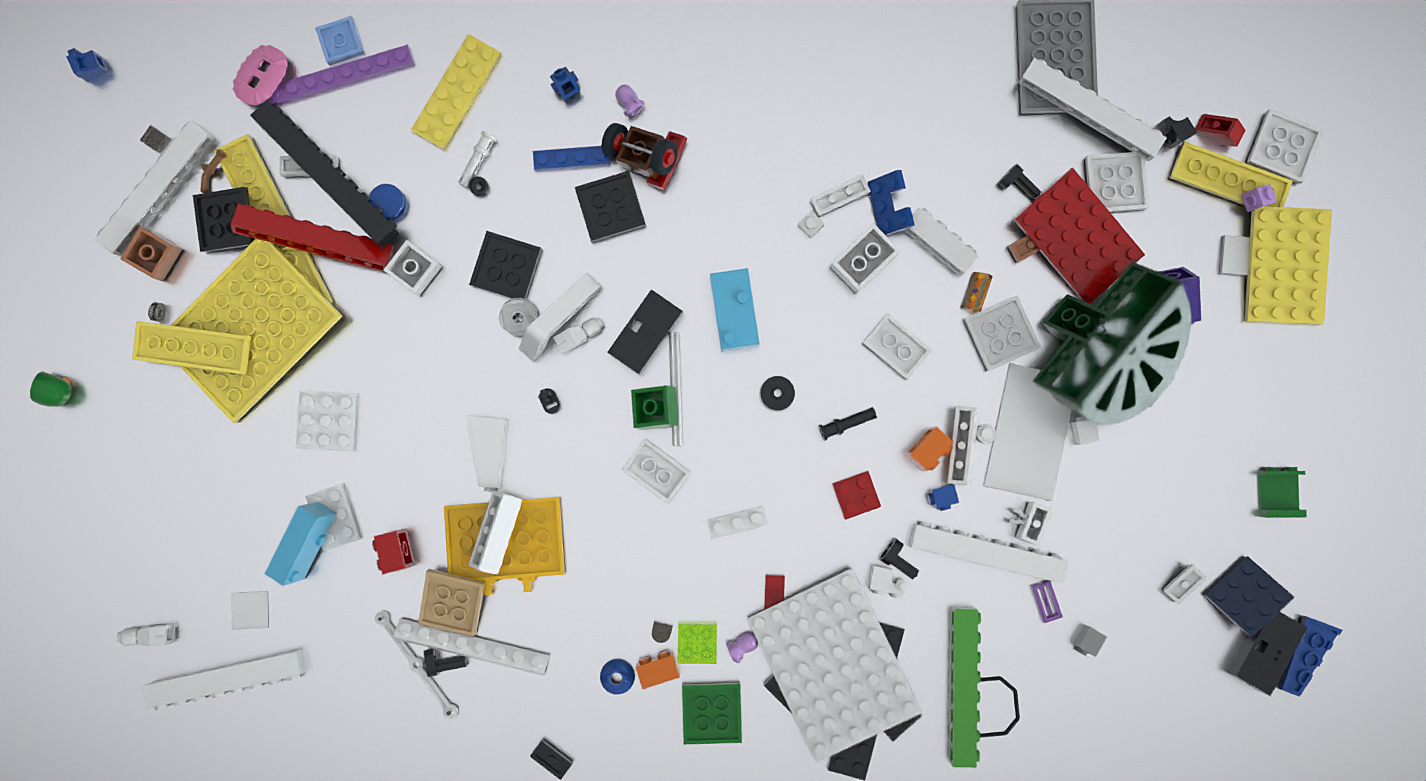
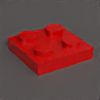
M869 471L832 483L845 520L881 507Z

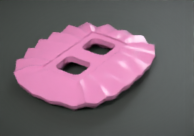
M260 45L257 49H253L251 55L247 56L245 62L241 64L240 69L237 71V77L233 80L234 86L232 90L235 92L236 97L244 103L256 106L269 99L286 73L288 63L285 54L271 45ZM264 61L270 63L266 72L259 70ZM254 77L259 78L260 81L255 88L249 86Z

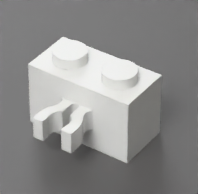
M1035 502L1028 503L1025 513L1017 508H1013V512L1018 513L1022 517V520L1010 518L1008 521L1020 524L1016 538L1039 546L1053 509Z

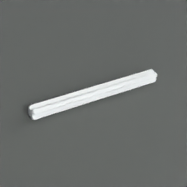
M674 332L669 333L670 386L676 387L678 426H672V445L682 446L679 333Z

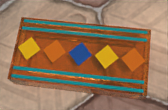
M973 272L962 308L981 312L993 277L992 275Z

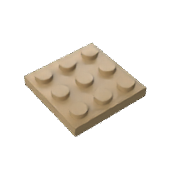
M428 569L426 571L418 624L475 637L485 581Z

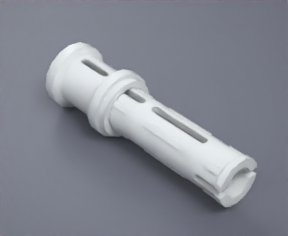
M484 131L481 132L482 136L478 144L474 145V153L458 181L459 184L469 188V182L475 177L484 158L489 156V150L493 142L497 141L495 137Z

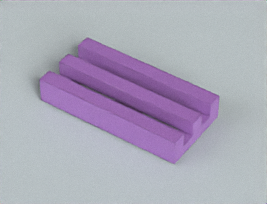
M1046 580L1045 582L1031 585L1043 623L1062 618L1063 616L1051 581ZM1045 586L1048 588L1057 615H1053L1044 589ZM1037 589H1040V592H1041V594H1042V597H1043V600H1044V603H1045V606H1046V609H1047V612H1048V615H1049L1048 618H1047V616H1046V613H1045V610H1044V607H1043V604H1042V601H1041V599H1040V596H1039V593H1038V590H1037Z

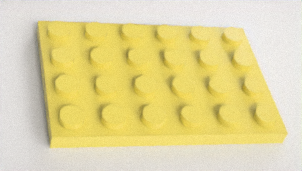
M1263 206L1252 211L1244 321L1324 324L1332 209Z

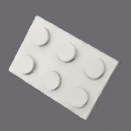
M889 314L882 319L863 342L866 347L906 380L932 351Z
M646 439L642 441L622 468L624 472L667 504L691 474V472Z
M344 484L305 496L308 504L320 502L337 513L326 535L327 539L322 545L323 551L362 538Z

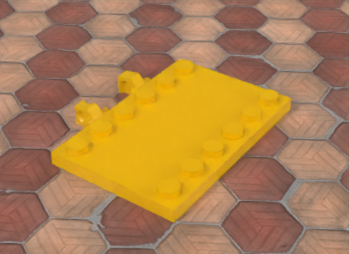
M560 497L522 500L498 574L479 571L469 566L489 503L444 506L448 573L485 581L484 595H493V583H497V580L517 578L524 585L523 592H531L532 582L536 581V577L565 574Z

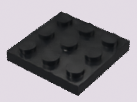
M629 171L575 187L591 242L646 226Z
M248 187L193 195L200 252L249 246L255 240L248 236L233 233L231 228V222L237 205H250Z
M486 231L469 285L511 299H526L542 248Z

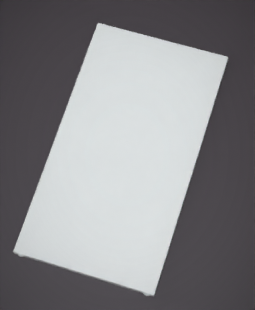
M1010 363L996 425V437L991 448L984 486L1053 501L1072 410L1060 404L1048 391L1034 384L1033 379L1041 370Z

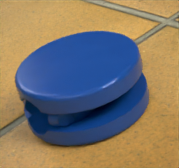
M380 184L369 195V198L372 200L370 204L373 207L378 205L384 212L382 216L386 220L388 218L396 220L406 210L407 201L405 195L392 184Z

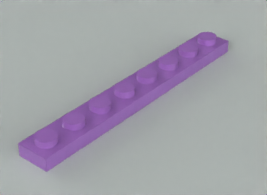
M407 44L281 82L267 101L272 106L274 104L281 105L414 65L410 47Z

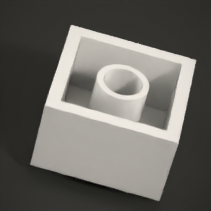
M406 240L383 271L411 292L420 296L442 266Z

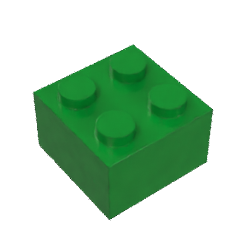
M664 385L631 390L633 427L635 429L645 430L678 426L676 387Z

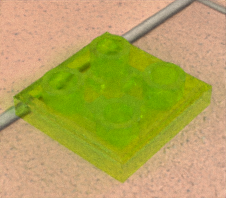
M678 623V663L716 664L717 624Z

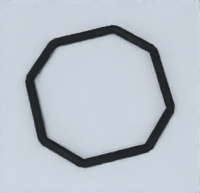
M1000 676L981 678L980 682L1000 680L1014 692L1016 718L1005 732L980 734V738L1005 736L1020 719L1017 690Z

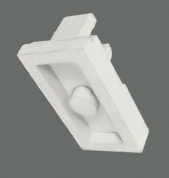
M1191 564L1163 590L1179 605L1207 577Z

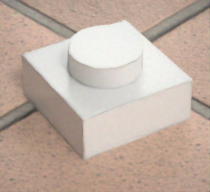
M811 210L798 223V226L812 238L825 223Z

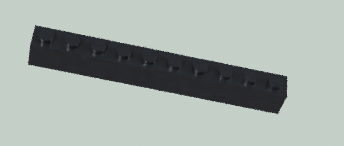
M266 100L250 114L253 120L383 250L399 235L395 229L397 225L391 218L386 220L382 216L384 212L378 205L373 207L370 204L372 200L364 192L360 194L357 191L359 187L351 179L347 181L344 178L346 174L340 167L334 168L331 165L333 161L327 154L322 156L319 153L321 149L314 141L309 143L306 140L308 136L302 129L297 131L294 128L296 124L289 116L284 118L281 115L283 111L277 104L272 106Z

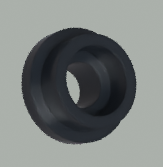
M480 176L473 177L469 182L471 193L477 196L486 193L488 189L487 181ZM477 182L481 184V188L478 190L475 188Z

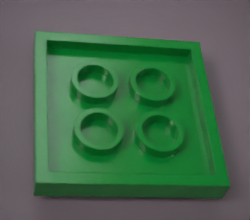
M740 683L682 684L684 745L742 743Z

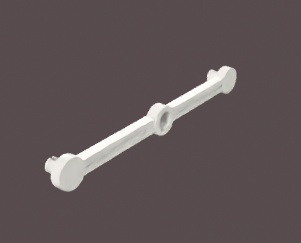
M387 611L378 612L375 616L376 623L381 626L383 625L409 661L410 670L417 672L443 707L444 716L447 719L455 718L458 715V707L450 704L434 680L427 676L424 660L416 657L405 641L394 639L393 635L396 628L390 622V614ZM414 662L419 663L418 668L414 667Z

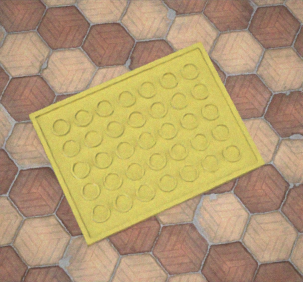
M255 239L171 326L251 336L246 375L180 366L230 421L237 423L342 315L274 243Z

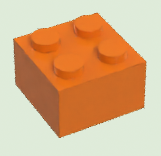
M937 426L930 427L905 456L921 471H933L940 463L938 459L943 455L946 456L953 447L951 445L954 441Z

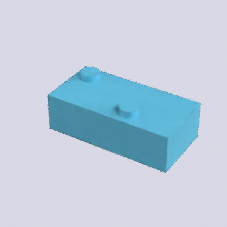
M748 268L711 273L710 280L721 352L759 346Z
M320 502L298 506L264 574L282 586L304 580L320 547L327 539L326 535L337 513Z

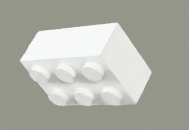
M873 223L832 262L830 267L855 293H858L900 250Z

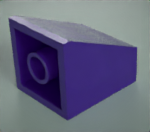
M1185 267L1158 271L1182 281L1184 284L1183 289L1190 304L1191 325L1194 322L1202 321L1200 277Z

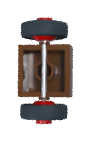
M612 123L607 127L602 138L601 146L603 153L608 157L616 158L615 160L627 170L656 179L658 174H668L676 163L677 145L675 142L665 139L662 135L634 126H630L628 131L626 126Z

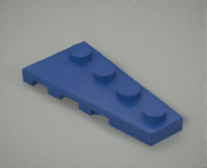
M1303 616L1301 624L1308 627L1286 667L1278 688L1299 697L1312 679L1316 667H1319L1323 662L1322 658L1327 650H1330L1334 645V639L1343 631L1307 616Z

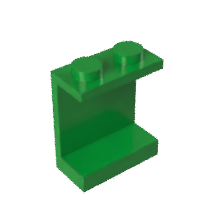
M1266 467V471H1258L1260 517L1307 518L1306 510L1299 509L1298 475H1305V471H1298L1297 467H1285V471H1278V467Z

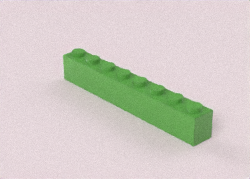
M951 607L950 764L952 767L977 768V762L980 761V752L977 750V742H980V731L977 730V722H980V711L977 710V703H980V691H977V683H980L981 680L980 671H978V663L981 662V654L978 651V644L981 643V633L978 632V624H981V613L974 607Z

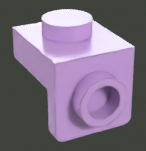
M1270 184L1241 194L1247 212L1277 202L1275 192Z

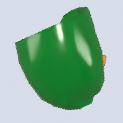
M41 371L32 381L30 398L39 405L48 407L60 406L71 397L72 387L68 378H60Z

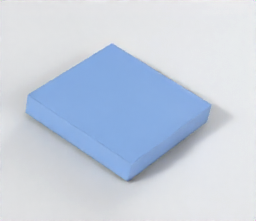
M351 16L315 28L328 65L364 53L354 20Z

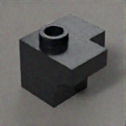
M1169 116L1157 124L1163 136L1166 137L1164 142L1171 149L1197 134L1188 117L1176 121Z

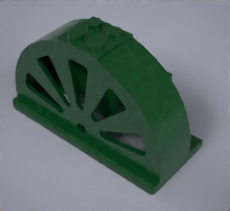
M1131 262L1095 306L1067 294L1043 322L1052 336L1064 341V343L1033 379L1034 384L1048 391L1060 404L1100 424L1121 423L1137 416L1148 407L1151 408L1175 379L1174 376L1180 367L1189 341L1191 310L1182 281Z

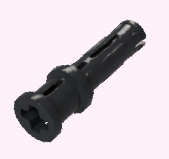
M871 407L839 420V418L833 419V422L826 425L820 424L818 425L823 440L826 441L829 437L836 434L842 435L849 428L876 419L877 414L875 409Z

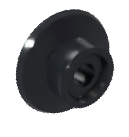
M770 377L761 387V399L768 408L783 410L789 407L794 400V386L785 377ZM780 390L781 396L776 397L774 391Z

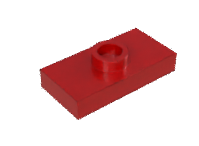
M765 574L764 610L784 601L785 575Z

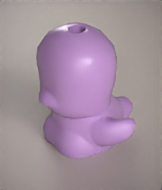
M623 84L615 92L618 102L626 108L624 111L626 116H634L645 104L644 101L639 100L636 92L629 85Z
M745 633L742 636H738L735 642H727L726 646L732 660L740 663L744 653L752 652L757 648L758 641L754 634Z

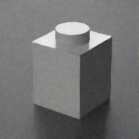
M1084 625L1073 645L1079 648L1078 652L1086 657L1089 655L1096 657L1107 636Z

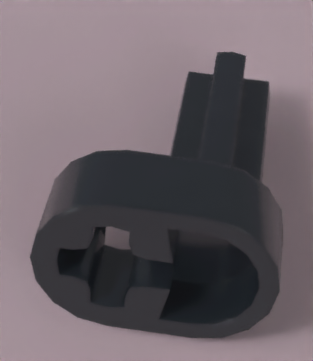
M1016 163L998 183L1006 189L1015 181L1035 200L1041 194V191L1022 173L1024 170Z
M550 388L540 390L538 398L545 412L549 414L558 413L561 409V402L557 393ZM551 403H557L556 406L549 409L547 408V406H549Z
M894 538L881 554L880 560L888 566L890 564L913 580L917 577L919 570L898 555L904 544Z
M435 649L424 650V662L428 677L437 676L439 672L467 667L465 656L437 661Z

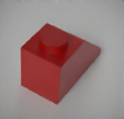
M1204 113L1195 128L1197 133L1219 144L1238 147L1246 131L1237 118Z

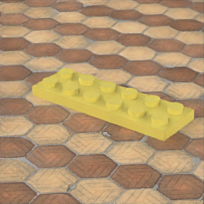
M468 34L411 128V131L445 151L501 57V52Z
M1186 141L1181 145L1170 175L1171 179L1244 205L1241 194L1270 184L1275 192L1277 201L1267 205L1270 207H1284L1293 182L1290 179Z
M137 321L132 359L246 375L251 336Z

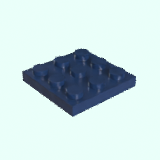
M1248 556L1205 594V597L1250 638L1254 637L1295 598Z

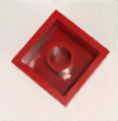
M406 528L373 536L372 546L374 551L377 552V567L382 572V575L414 566Z

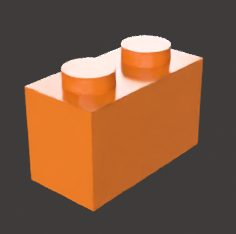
M661 652L657 654V658L651 660L650 657L640 659L635 667L642 690L680 678V672L673 652Z

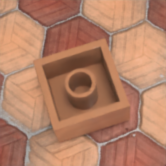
M140 226L120 259L151 278L163 281L182 248L151 230Z

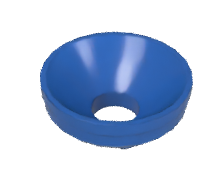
M623 659L608 661L600 672V682L603 688L611 694L619 695L627 692L635 681L633 667ZM619 673L622 676V682L614 684L611 681V675Z

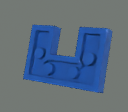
M895 170L867 182L871 191L870 195L877 225L885 236L915 226L911 208L905 207L895 211L891 194L906 189L902 170Z

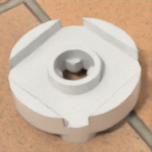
M523 298L508 300L503 304L499 313L501 327L517 337L524 336L526 329L538 318V313L533 303ZM516 313H520V315H523V318H521V321H518L513 316Z

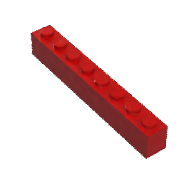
M248 204L237 205L231 222L233 233L384 273L386 272L383 270L391 261L393 255V245L390 243L382 250L368 236H357L349 231L334 230L327 225L319 226L308 220L301 221L289 215L275 214L270 210H259Z

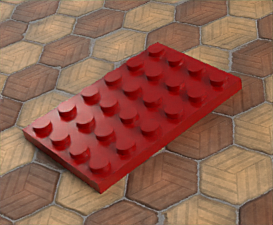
M1070 168L1013 219L1082 301L1089 304L1110 287L1131 262L1137 263L1145 256V253L1074 168Z

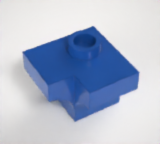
M72 48L67 51L69 54L66 56L73 73L78 78L80 77L89 82L108 73L102 57L93 50L81 53L77 49Z

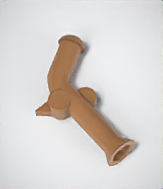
M216 150V155L209 165L201 164L204 171L201 177V193H208L210 191V176L214 174V170L222 159L227 157L223 150Z

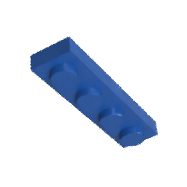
M602 146L533 151L535 171L610 165V157L603 153Z

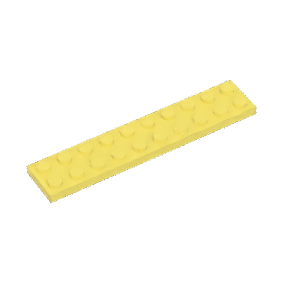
M249 134L218 148L227 154V157L222 159L220 164L232 189L248 187L251 206L263 211L270 210L278 215L290 216ZM275 244L330 303H333L310 254L305 251Z

